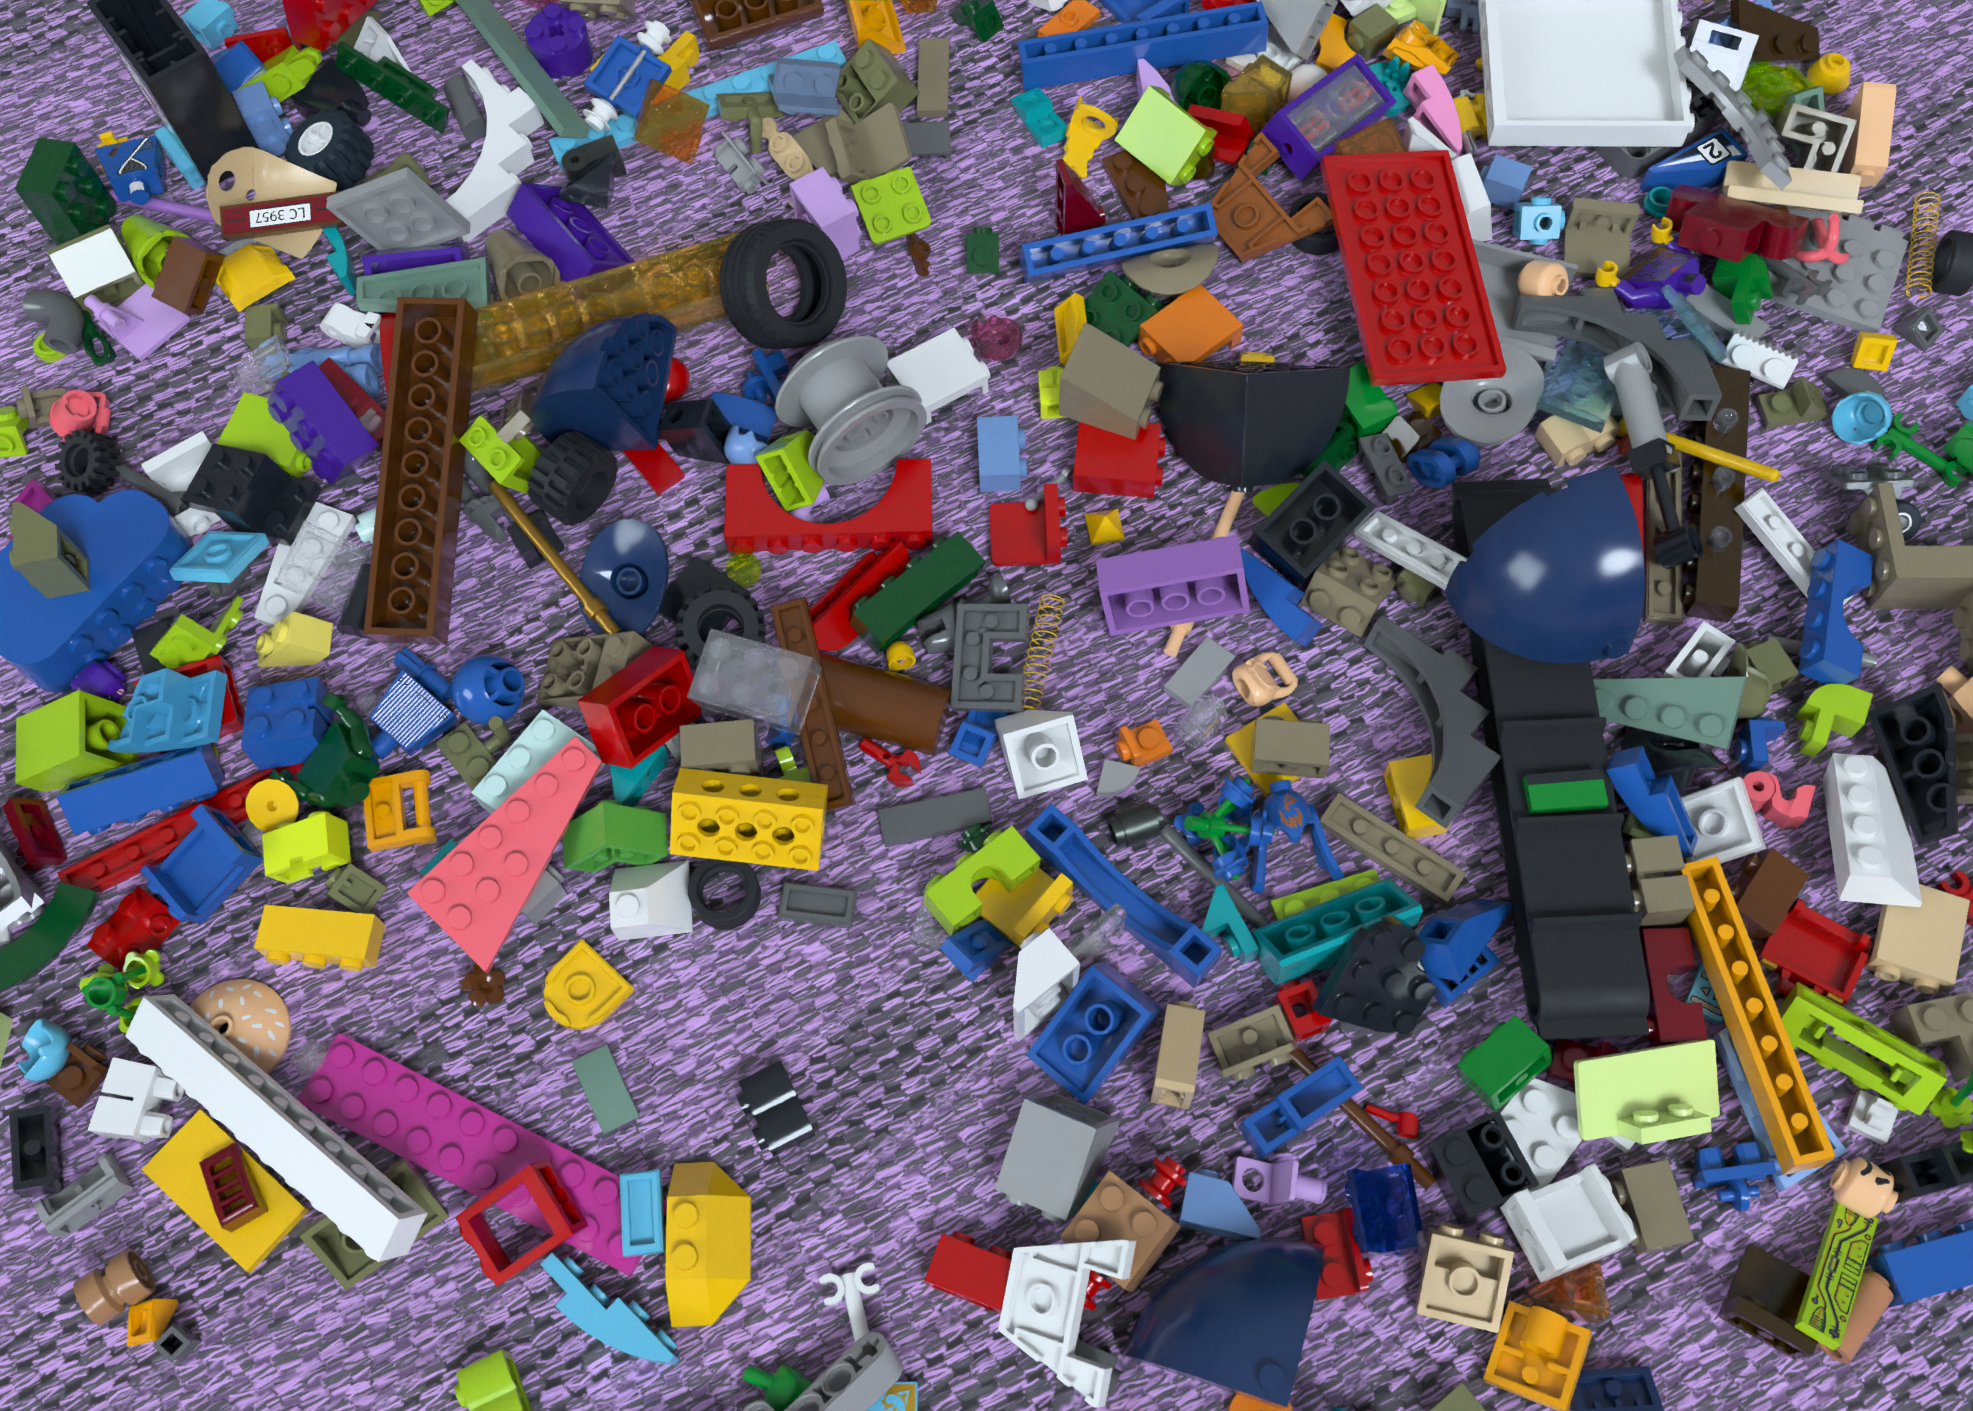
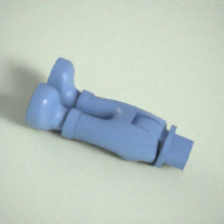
M366 344L357 349L346 346L343 348L304 347L293 352L286 350L282 355H270L265 370L267 378L280 379L283 371L292 373L312 360L319 367L330 357L376 401L380 391V384L376 374H383L380 344Z

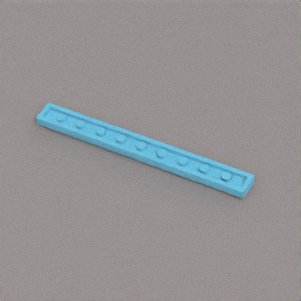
M836 40L786 57L790 59L836 62L839 64L840 70L847 63ZM777 61L650 104L638 121L625 113L618 115L617 120L609 119L607 122L610 126V131L608 132L604 130L597 132L588 126L590 132L587 138H562L558 136L549 139L548 141L559 168H563L561 160L567 151L594 140L613 135L616 145L620 149L720 114L716 106V94L771 92L767 80L769 74H775Z

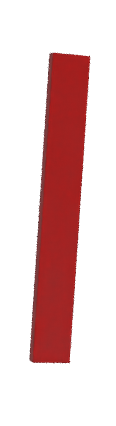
M305 763L275 769L279 774H281L283 769H286L294 776L295 781H301L296 775ZM274 768L262 770L218 792L211 798L200 801L57 872L60 881L101 893L141 873L140 869L145 864L155 866L163 862L198 825L190 814L199 804L222 810L235 825L248 819L246 798L250 789L258 782L267 780Z

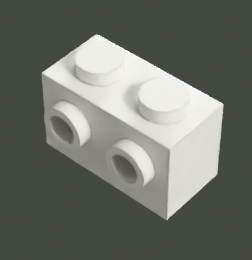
M1703 621L1665 671L1662 678L1711 677L1712 674L1720 677L1731 662V659L1727 658L1726 655L1735 643V640Z

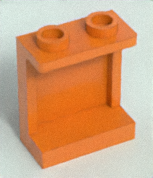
M1200 284L1198 287L1185 292L1140 325L1138 344L1141 351L1147 357L1152 356L1158 362H1202L1225 344L1230 349L1239 344L1244 324Z

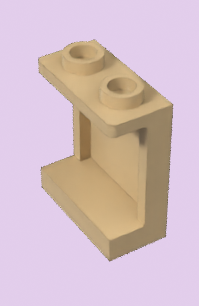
M1919 884L1922 899L1920 907L1882 904L1873 952L1867 958L1863 968L1875 972L1874 975L1881 980L1890 982L1900 980L1912 984L1914 990L1920 993L1934 995L1943 992L1955 984L1970 900Z

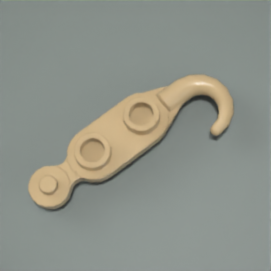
M770 117L763 118L762 139L769 140L768 151L783 171L792 180H797L813 172L810 157L796 140L787 132H778V124L774 119ZM792 200L789 201L791 207H793Z

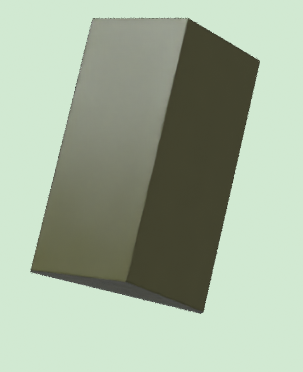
M403 1158L382 1173L428 1212L414 1242L449 1217L421 1170L411 1162ZM325 1214L298 1232L303 1242L346 1291L388 1261L378 1262L367 1256L364 1249L350 1236L339 1231L337 1225Z

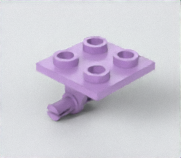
M144 284L117 308L109 303L101 302L95 295L87 296L84 300V305L94 312L95 318L100 321L97 323L98 326L141 362L191 321L188 315L152 297L154 289L147 284Z

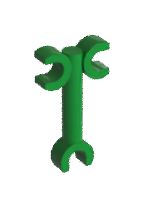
M1901 412L1896 414L1892 419L1889 432L1883 434L1872 445V450L1876 451L1881 445L1890 447L1892 451L1888 457L1890 461L1894 460L1903 450L1939 472L1942 481L1947 486L1955 488L1961 479L1955 476L1952 471L1964 476L1968 470L1958 463V460L1948 462L1911 439L1919 429L1920 424L1915 422L1911 428H1905L1900 424L1904 414Z

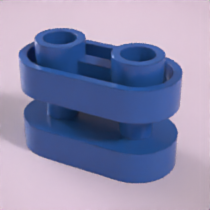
M1442 437L1432 442L1429 449H1419L1408 455L1407 466L1420 485L1444 488L1455 482L1457 475L1466 476L1477 470L1481 454L1478 447L1472 442L1460 438Z

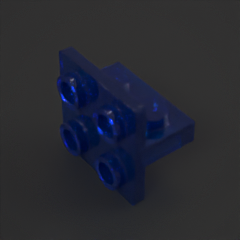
M1402 1163L1369 1171L1355 1168L1346 1170L1347 1182L1345 1184V1192L1349 1203L1352 1205L1355 1221L1352 1226V1232L1361 1253L1396 1257L1401 1256L1402 1251L1426 1247L1411 1164Z

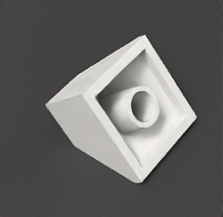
M1026 710L995 719L1001 749L1019 800L1088 780L1072 712Z
M688 860L615 869L609 891L610 926L619 941L693 932L692 906L688 897V883L690 879Z

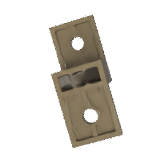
M1878 483L1849 519V531L1851 535H1855L1856 548L1874 556L1871 586L1861 590V593L1864 597H1867L1869 609H1954L1952 621L1954 627L1959 628L1961 637L1959 654L1961 659L1966 661L1968 673H1973V545L1905 546L1892 483Z

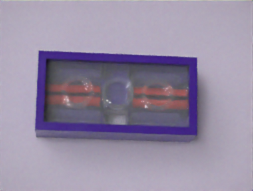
M1355 54L1279 110L1260 132L1274 145L1281 159L1301 181L1320 166L1323 156H1334L1376 124L1397 101L1362 58Z

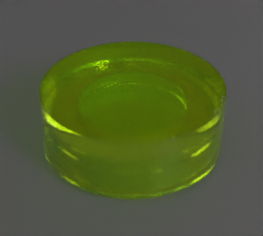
M750 553L734 555L726 566L728 577L744 588L756 584L762 574L759 560Z

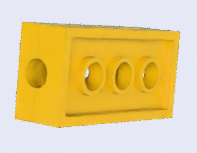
M680 768L672 791L670 854L818 871L824 843L828 785Z

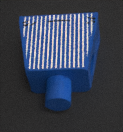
M402 670L370 714L369 719L381 730L372 740L374 753L383 760L398 745L409 756H412L452 727L458 720L449 709L408 673Z

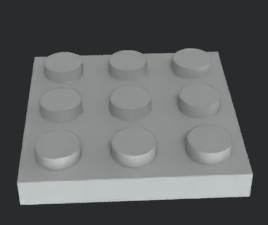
M408 167L327 197L326 208L377 250L438 245L470 233V222Z

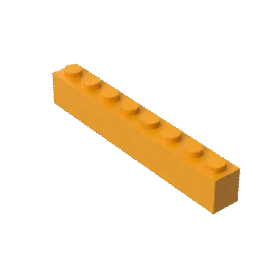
M1715 856L1686 863L1683 870H1677L1674 876L1687 875L1695 908L1686 917V921L1783 1175L1823 1167L1835 1157V1153L1718 857Z

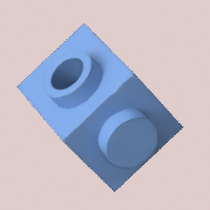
M1496 154L1491 166L1484 165L1480 175L1489 201L1514 210V203H1519L1533 167Z

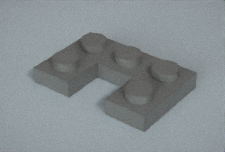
M1028 604L957 605L950 707L953 711L1024 712L1026 677L1023 674H991L993 642H1028L1030 607Z

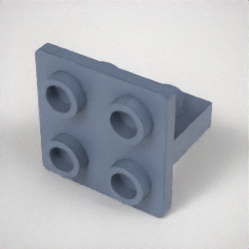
M777 57L775 74H769L767 81L778 110L791 115L798 114L799 112L813 113L820 117L839 115L840 108L835 98L840 74L838 63Z

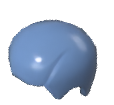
M734 424L730 427L726 436L724 452L732 465L759 464L755 456L768 447V445L757 442L752 431L739 435V426Z

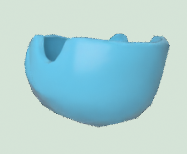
M1870 391L1853 393L1840 400L1836 404L1831 416L1833 431L1842 441L1853 445H1862L1881 437L1887 432L1893 419L1890 404L1881 394Z
M45 1018L37 1019L30 1027L21 1044L22 1048L28 1052L29 1059L26 1062L18 1063V1066L25 1074L24 1078L32 1082L43 1081L55 1076L63 1069L70 1054L65 1047L71 1042V1036L66 1029Z

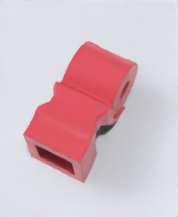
M1755 771L1750 772L1743 778L1753 811L1763 810V818L1773 821L1781 829L1786 827L1798 829L1807 819L1816 786L1804 785L1798 787L1786 800L1781 795L1777 776L1768 772Z

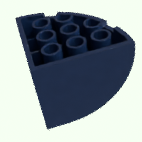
M641 312L608 318L578 334L555 357L539 385L531 413L535 428L551 444L556 438L561 435L564 436L567 432L579 431L608 451L656 450L677 328L663 316Z
M1613 466L1567 480L1568 487L1549 496H1546L1544 491L1504 515L1473 543L1474 552L1466 561H1459L1448 580L1444 592L1453 610L1470 629L1491 644L1507 652L1548 663H1583L1606 658L1616 659L1629 654L1643 611L1645 568L1641 537L1634 509L1627 490L1616 468Z
M1284 1237L1256 1238L1225 1245L1198 1257L1175 1273L1152 1296L1139 1315L1129 1335L1122 1356L1279 1409L1287 1408L1316 1296L1325 1245Z

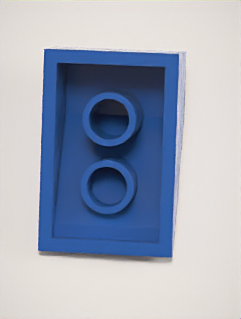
M1107 962L1092 964L1026 1056L1085 1105L1142 1040L1164 1009Z

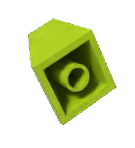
M77 690L16 718L15 784L41 792L62 789L67 783L138 762V753H115L107 750L110 739L118 740L127 721L122 717L126 706Z

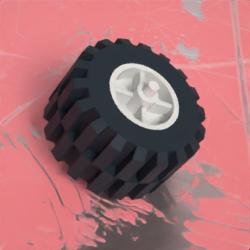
M336 108L320 110L317 114L314 113L305 121L303 120L299 127L291 134V139L287 142V150L285 151V159L288 162L336 182V191L340 192L354 187L355 183L365 176L364 173L370 168V161L374 157V152L372 151L374 145L370 137L344 111H338Z

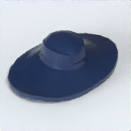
M622 519L608 525L601 530L589 546L579 579L595 598L599 597L608 607L607 613L622 632L635 631L642 635L654 622L662 605L668 582L669 560L667 547L660 533L653 526L638 519ZM579 601L584 619L593 632L597 635L606 634L597 622H592L583 611L584 606Z

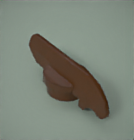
M918 234L907 235L908 251L911 254L916 273L919 276L926 277L930 273L928 271L930 263L926 260L931 253V248L926 241L919 239Z

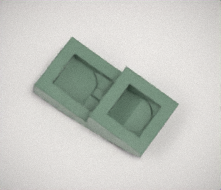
M608 1044L571 1061L603 1134L640 1117Z

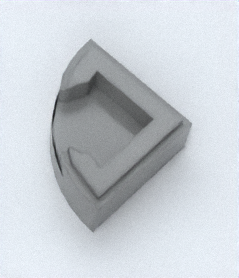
M1105 759L1096 796L1111 797L1132 786L1139 776L1140 767Z

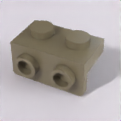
M1281 1004L1207 1033L1222 1068L1220 1071L1222 1079L1232 1075L1235 1082L1256 1074L1254 1066L1265 1061L1269 1062L1270 1067H1274L1291 1060L1290 1051L1298 1048Z

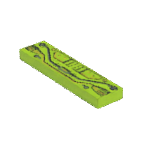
M1837 1201L1833 1205L1794 1325L1795 1328L1833 1351L1842 1343L1879 1220L1876 1217L1864 1218Z

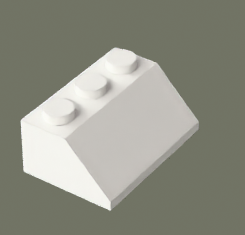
M1050 928L1041 935L1038 932L1031 934L1020 945L1022 950L1019 951L1013 1003L1014 1036L1018 1041L1059 1010L1079 981L1080 963Z

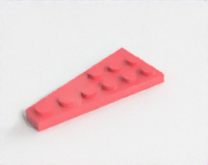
M576 736L407 892L487 974L490 972L501 946L507 941L522 908H525L549 864L559 840L566 833L576 809L583 802L603 765L601 760Z

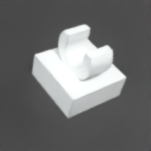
M1859 1090L1855 1093L1844 1127L1880 1145H1884L1888 1142L1899 1109L1895 1108L1894 1104L1878 1096H1873L1863 1090Z

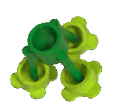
M155 949L147 950L146 953L142 954L132 951L125 957L123 972L115 973L114 966L103 964L99 967L97 973L81 979L79 984L80 990L85 994L86 1001L90 1006L97 1009L106 1008L108 1015L120 1016L119 1029L121 1032L127 1033L142 998L138 997L133 999L124 1008L121 1007V1003L125 1000L128 991L127 982L135 989L142 988L146 984H151L154 987L161 985L164 982V974L160 971L161 965L159 961L161 956Z

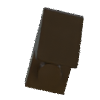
M1420 410L1406 420L1401 415H1398L1382 432L1387 433L1402 465L1407 463L1408 455L1419 449H1427L1432 442L1440 439L1442 432Z

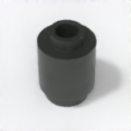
M1148 801L1116 812L1113 818L1107 820L1111 837L1117 847L1125 845L1128 848L1161 835L1160 828L1165 826L1159 807H1152Z

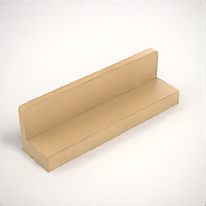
M1734 160L1727 163L1721 195L1767 206H1787V208L1843 215H1857L1862 212L1864 200H1857L1861 183L1860 175L1789 167L1788 170L1793 181L1781 190L1759 171L1756 163Z

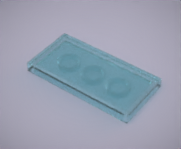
M1569 339L1535 408L1602 433L1618 397L1615 385L1609 379L1604 367V357L1608 353L1591 345L1578 342L1575 339Z

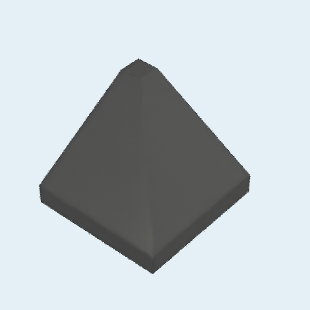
M1928 305L1923 306L1892 328V331L1923 352L1944 332Z

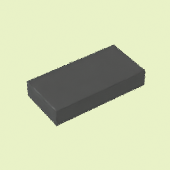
M784 882L778 919L852 929L858 891Z

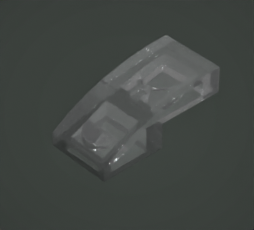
M274 335L256 347L241 361L233 372L232 377L240 399L244 392L260 395L271 389L272 385L269 379L293 366L284 340L278 335Z

